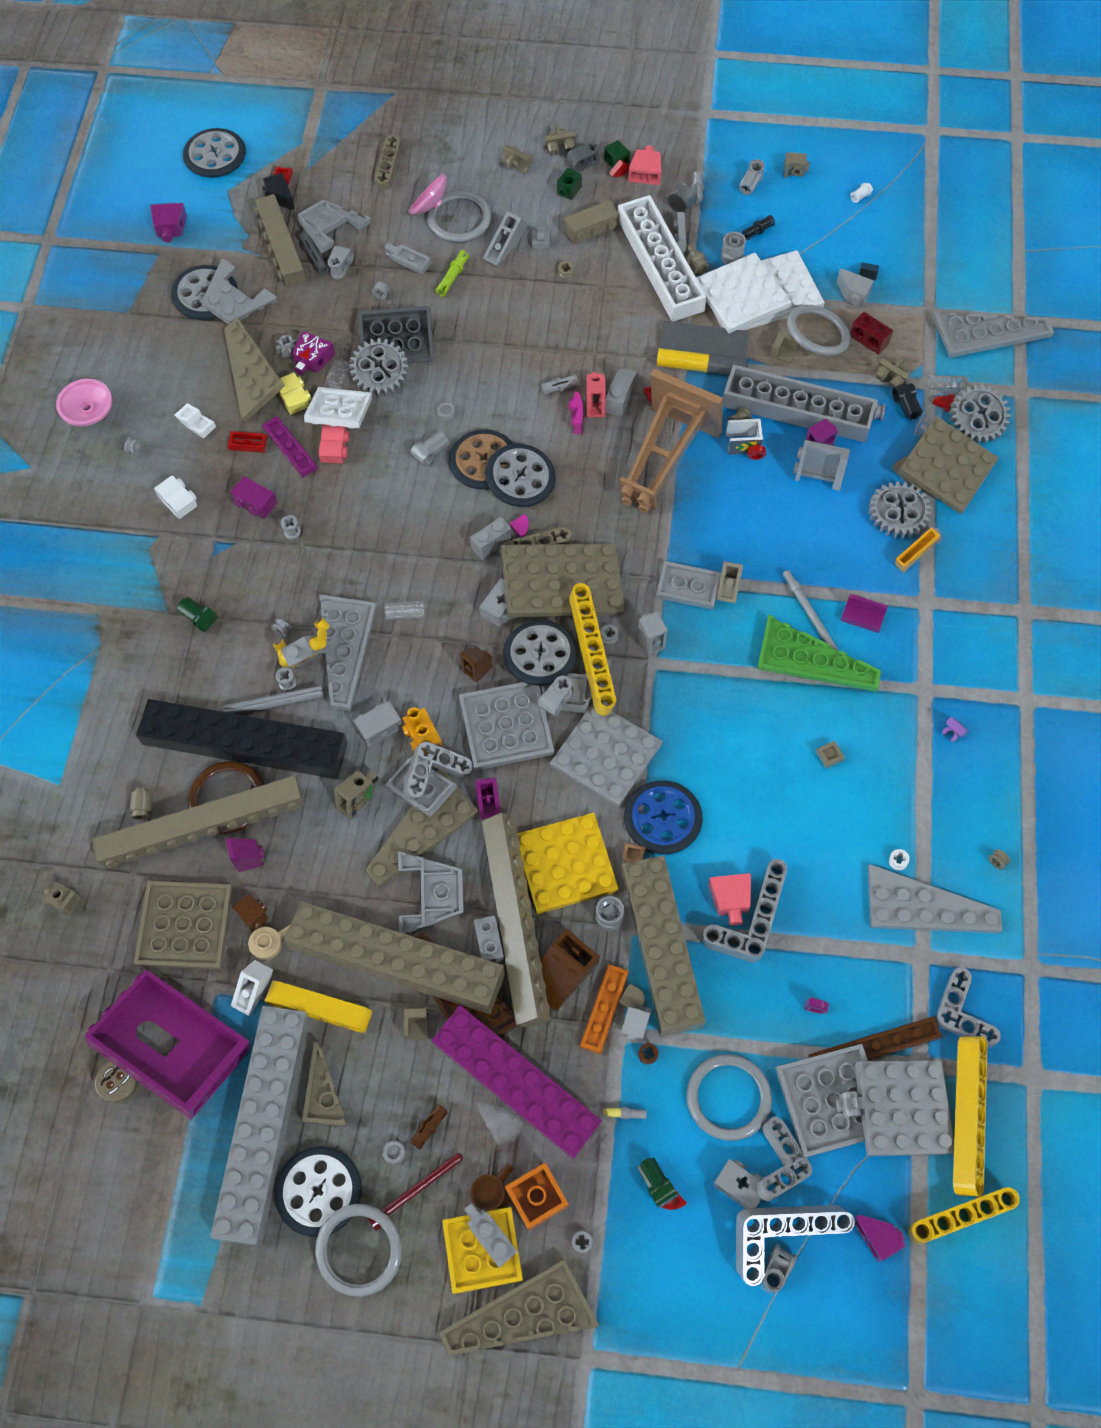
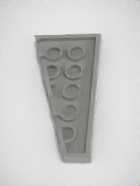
M319 594L321 616L330 625L327 630L326 648L328 653L325 654L330 706L332 709L351 711L377 610V603Z
M871 864L868 865L870 928L977 933L1002 932L1001 910Z

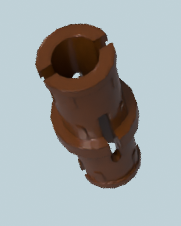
M436 1104L430 1115L421 1121V1126L409 1142L421 1150L432 1133H436V1128L448 1114V1111L441 1105Z

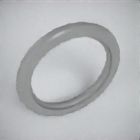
M469 191L445 193L441 198L442 203L440 204L442 206L451 200L465 199L481 207L483 220L476 229L468 233L454 234L442 230L436 222V212L439 207L436 209L433 207L428 211L427 221L433 233L450 242H467L478 238L487 230L492 217L491 209L487 202L481 196Z
M802 305L789 313L787 318L788 330L794 340L808 351L824 356H835L841 354L849 347L851 336L847 325L830 310L816 305ZM802 314H815L828 319L839 329L842 335L841 343L838 346L825 347L809 341L798 330L796 326L797 317Z
M722 1054L711 1057L696 1068L688 1082L686 1093L687 1105L692 1118L704 1132L717 1139L735 1141L750 1137L760 1130L770 1114L772 1094L768 1080L758 1066L742 1056ZM731 1065L747 1071L754 1078L760 1090L761 1102L757 1115L750 1123L737 1129H725L712 1124L704 1116L698 1103V1089L702 1079L709 1071L720 1066Z
M366 1204L344 1206L333 1212L319 1230L315 1247L317 1266L326 1282L338 1292L352 1297L373 1295L383 1290L398 1272L402 1259L400 1234L388 1215L378 1208ZM354 1216L368 1217L379 1223L386 1231L391 1247L390 1259L384 1272L376 1280L362 1285L350 1284L340 1279L331 1269L327 1258V1242L331 1232L341 1221Z

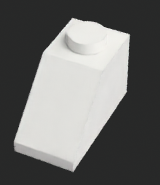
M256 960L244 968L240 973L231 1006L250 1016L268 988L273 969Z

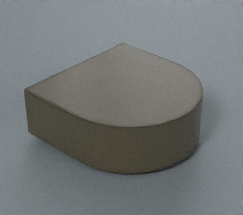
M629 984L618 1004L628 1009L630 1003L643 1006L645 997L640 989Z

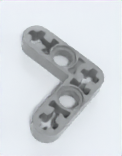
M423 742L414 751L404 785V794L411 800L422 796L432 766L455 776L464 777L471 772L472 762L467 757L430 742ZM424 748H426V752L428 753V755L424 756V752L421 751ZM441 754L448 758V764L444 765L440 762L439 756ZM463 763V767L466 768L463 771H461V767L459 766V764ZM416 766H421L424 769L423 776H419L415 772ZM416 781H419V782L416 784V787H415V789H416L418 792H416V793L414 794V793H413V789H411L410 787H412L413 785H415V782H416Z
M957 968L949 977L936 1014V1022L941 1028L961 1037L975 1036L978 1031L982 1032L978 1036H984L987 1041V1047H993L1000 1041V1031L993 1025L961 1012L972 976L967 969ZM962 974L963 979L966 981H963L959 988H956L958 978L955 976ZM956 993L960 999L959 1003H951L948 1000V994ZM948 1013L949 1018L951 1020L956 1021L958 1018H960V1021L957 1024V1028L954 1027L956 1022L949 1021L948 1023H945L944 1017L942 1016ZM968 1021L972 1023L974 1031L972 1033L965 1032L962 1028L963 1022ZM989 1031L992 1032L991 1036L994 1038L990 1041H988L987 1036L984 1035Z
M778 1117L770 1118L763 1125L764 1135L784 1165L757 1184V1193L765 1201L775 1199L812 1174L810 1162L807 1157L804 1158L798 1143L785 1123ZM783 1144H787L791 1148V1154L784 1151ZM801 1167L803 1171L795 1175L794 1170ZM781 1173L788 1177L789 1185L782 1182L780 1178ZM774 1183L776 1187L768 1191L766 1187Z

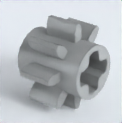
M284 335L279 340H276L277 353H282L283 358L293 357V350L297 344V339L293 340L291 335Z
M857 1092L840 1093L841 1099L836 1100L837 1112H843L844 1118L861 1116L860 1110L865 1108L864 1098L858 1097Z

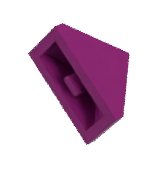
M496 777L475 780L480 818L486 819L501 813Z

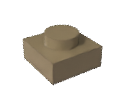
M835 741L816 750V754L826 769L845 759Z

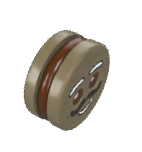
M110 1061L98 1070L95 1077V1089L98 1095L112 1104H123L130 1101L140 1088V1083Z

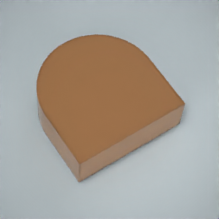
M625 842L622 855L624 863L643 860L646 847Z

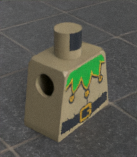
M356 771L334 789L335 808L351 820L373 797V784L379 780L378 776L373 771H369L365 776L360 771Z

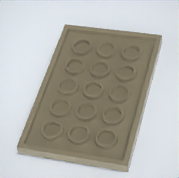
M616 544L501 546L508 617L573 616L569 597L574 585L577 583H584L589 587L596 616L624 615L625 608ZM580 611L582 614L587 615L586 612Z

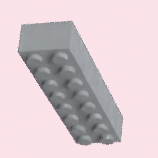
M734 364L723 395V407L738 411L740 407H745L753 415L805 428H810L827 418L830 423L835 425L838 431L837 436L865 443L878 401Z

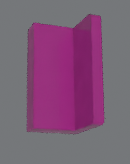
M850 594L841 621L879 633L888 606Z

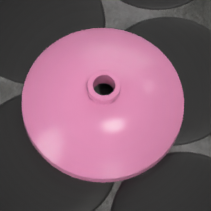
M445 173L438 176L416 199L409 209L411 215L425 213L433 207L436 209L440 206L447 184V175Z
M80 379L70 383L60 392L56 407L60 417L65 422L74 426H89L99 422L109 413L113 399L109 388L104 383L95 379Z

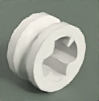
M902 849L894 850L889 858L890 866L895 870L905 869L909 863L908 853ZM897 856H901V860H904L901 864L896 863L897 860H894Z

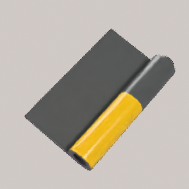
M664 321L656 366L730 376L733 364L748 368L749 363H745L749 331L736 330L728 333L725 328Z

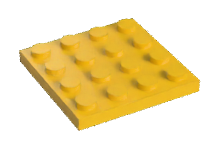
M595 813L517 833L520 841L521 858L524 862L523 869L537 914L619 891Z

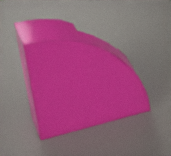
M526 514L510 523L511 529L519 538L526 536L529 528Z

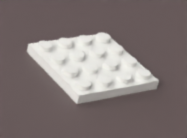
M756 253L696 277L706 295L707 304L728 333L791 307L790 299Z

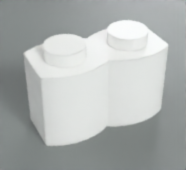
M170 476L156 486L154 490L159 499L180 519L197 507L195 501L197 497L191 490L187 491L185 489L186 486L180 478L176 479L174 476Z

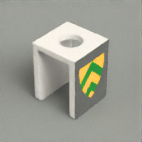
M761 419L728 420L726 437L755 436L731 438L729 440L728 455L747 454L749 447L762 445Z

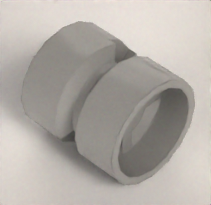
M729 232L724 236L721 251V260L724 264L727 265L744 257L746 239L743 234Z
M613 896L602 898L596 906L597 925L605 931H615L622 925L624 916L622 902Z

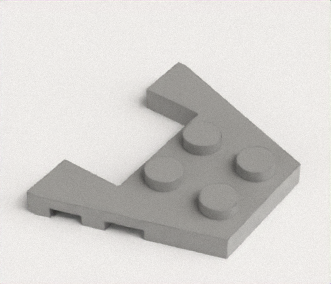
M325 200L319 201L298 214V221L322 253L334 246V240L326 234L343 223L349 222L359 230L371 224L369 216L361 217L355 211H344L341 206Z
M222 259L202 300L204 308L229 325L236 317L242 320L248 317L250 313L256 310L260 311L264 309V306L277 302V297L265 288L252 300L228 283L227 280L236 272V269L229 262Z
M538 652L539 661L543 652ZM607 659L608 667L610 668L611 659ZM546 665L543 669L546 672H551V665ZM593 665L594 668L600 669L598 665ZM569 673L567 677L572 681V696L563 706L562 710L586 713L592 702L587 675ZM552 684L541 686L542 694L545 691H547Z
M398 852L399 872L421 871L422 914L399 916L400 933L407 935L464 913L462 869L404 852Z

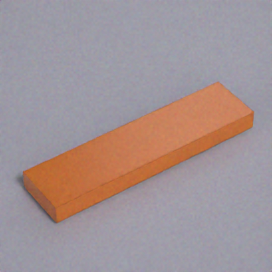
M608 964L580 1048L601 1055L629 974L628 970Z

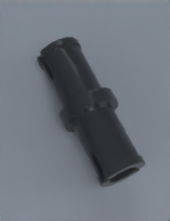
M769 215L761 221L754 222L749 228L744 229L742 234L746 241L756 235L763 234L766 229L774 226L775 222L773 221L775 219Z

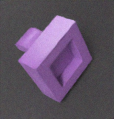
M950 717L946 722L949 727H946L942 733L946 735L948 731H953L954 737L951 741L954 742L958 739L959 735L964 737L969 730L954 717Z

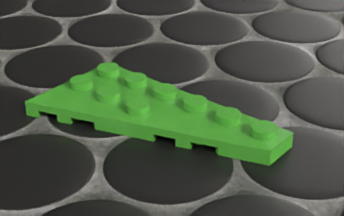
M768 614L757 670L875 692L878 691L881 670L861 660H855L847 656V653L841 650L839 652L831 648V645L803 631L800 632L792 628L790 624L782 623L776 620L774 616Z

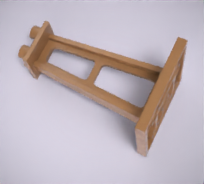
M653 369L650 379L652 409L657 413L628 479L623 477L620 479V494L623 496L621 502L631 506L632 502L635 501L639 503L638 509L643 513H648L650 508L656 510V495L697 432L700 430L717 438L722 433V397L656 369ZM667 416L688 425L672 451L664 450L655 445ZM654 452L667 458L651 486L646 488L637 484V481L649 455Z

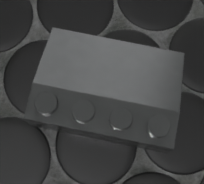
M430 306L358 311L361 347H364V341L371 344V339L376 343L378 338H380L381 343H383L387 339L389 345L391 342H394L395 347L400 346V352H405L404 358H407L408 363L434 361ZM377 353L375 356L381 357L383 354Z

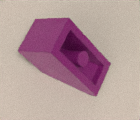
M226 839L230 860L238 872L263 866L262 858H265V853L262 845L259 846L255 839Z
M858 1215L854 1218L855 1226L877 1262L883 1261L906 1247L903 1242L905 1241L904 1235L893 1224L863 1215Z

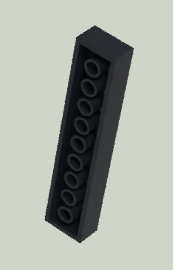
M153 699L147 700L136 733L141 744L146 746L337 780L348 744L345 733Z

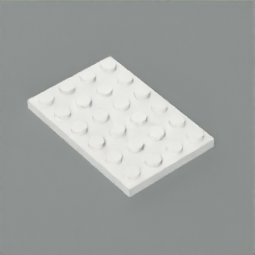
M798 251L761 260L790 299L791 307L738 330H747L788 318L789 313L798 306L816 305L824 307L825 302ZM715 315V317H716V319H717V321H718L720 327H721V328H724V326L722 325V323L719 321V319H718L717 316Z

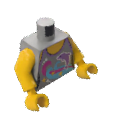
M323 617L320 622L316 621L314 623L318 629L317 635L302 637L289 645H286L283 639L278 645L276 643L273 644L282 667L297 669L328 653L326 644L327 630L330 625Z

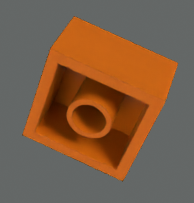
M546 1163L541 1164L505 1186L528 1232L569 1208L566 1198Z

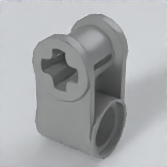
M337 245L333 247L328 259V266L331 268L330 275L333 279L339 280L345 277L354 258L353 249Z
M567 676L557 677L548 690L540 697L538 706L553 716H557L572 696L571 679Z
M775 1244L768 1258L763 1280L760 1283L765 1292L775 1293L784 1286L798 1255H791L781 1249L779 1244ZM768 1275H774L777 1278V1287L773 1288L768 1285Z

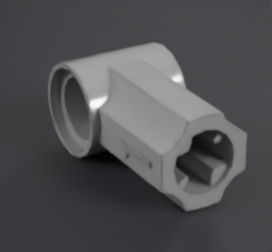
M754 159L750 162L749 169L739 185V190L742 194L747 196L752 194L758 183L762 181L765 167L763 161Z
M438 431L424 443L422 441L417 442L412 447L411 454L423 466H427L434 460L436 454L449 445V440L442 431Z

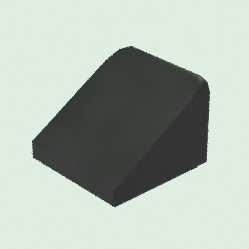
M862 262L859 275L876 281L879 265Z

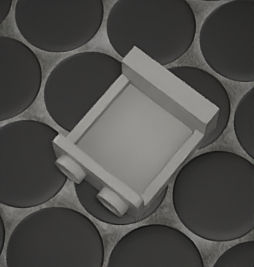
M805 440L804 446L799 447L797 454L800 462L795 463L793 473L797 474L795 481H799L800 476L834 482L832 489L840 491L850 449Z

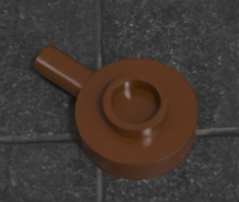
M507 1163L497 1176L486 1174L478 1177L473 1182L470 1190L473 1204L480 1210L484 1209L485 1212L498 1209L505 1199L503 1182L514 1168Z

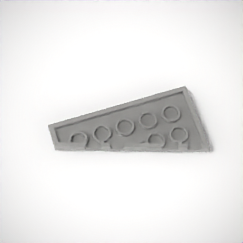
M933 311L932 318L950 358L1049 338L1054 334L1048 318L1025 317L1024 319H1014V316L998 318L997 315L968 313L965 316L957 315L955 312L940 314L939 311Z

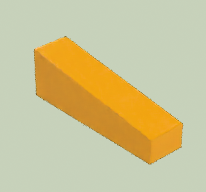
M931 527L896 558L895 565L904 573L940 539V535Z

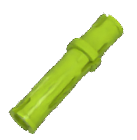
M460 250L456 259L450 263L449 270L435 290L437 294L441 291L439 296H446L457 275L463 271V266L469 258L468 253L464 256L466 251Z

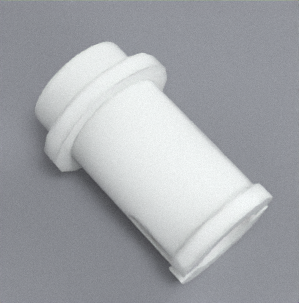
M861 184L859 189L850 194L852 196L851 200L857 203L865 196H870L873 191L871 184Z

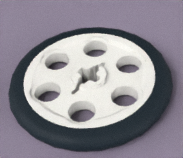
M325 1146L311 1147L293 1156L282 1168L275 1187V1203L283 1222L293 1231L309 1237H317L325 1220L335 1212L331 1208V1201L334 1198H341L344 1207L360 1204L362 1195V1181L353 1161L343 1152ZM319 1161H325L327 1164V1169L322 1174L315 1172V1165ZM298 1172H304L306 1175V1180L301 1185L294 1183V1176ZM339 1173L344 1174L346 1178L344 1185L336 1187L333 1184V1178ZM323 1185L321 1189L324 1192L323 1195L314 1197L315 1192L313 1188L315 1186L319 1188ZM295 1196H302L304 1201L299 1209H293L291 1206V1200ZM313 1209H320L322 1212V1218L318 1222L310 1220L309 1215ZM352 1217L341 1221L331 1234L347 1225Z

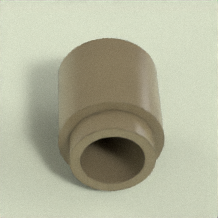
M136 788L135 791L131 792L130 813L133 819H148L149 814H151L152 793L147 788Z

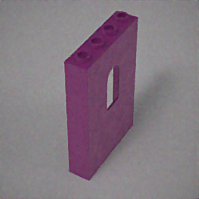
M147 969L135 977L127 991L124 990L120 993L114 1005L108 1007L103 1012L101 1019L96 1024H92L87 1029L85 1035L88 1046L190 1120L195 1117L250 1051V1042ZM147 1021L155 1023L178 1039L179 1043L166 1057H163L136 1036V1029L141 1023Z

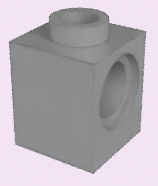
M630 1003L621 1032L633 1040L643 1039L652 1009Z

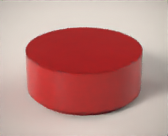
M754 445L747 449V457L751 460H760L766 456V448L762 445Z

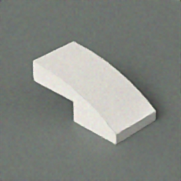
M188 403L175 414V417L202 438H205L216 427L214 421L203 416L199 409Z

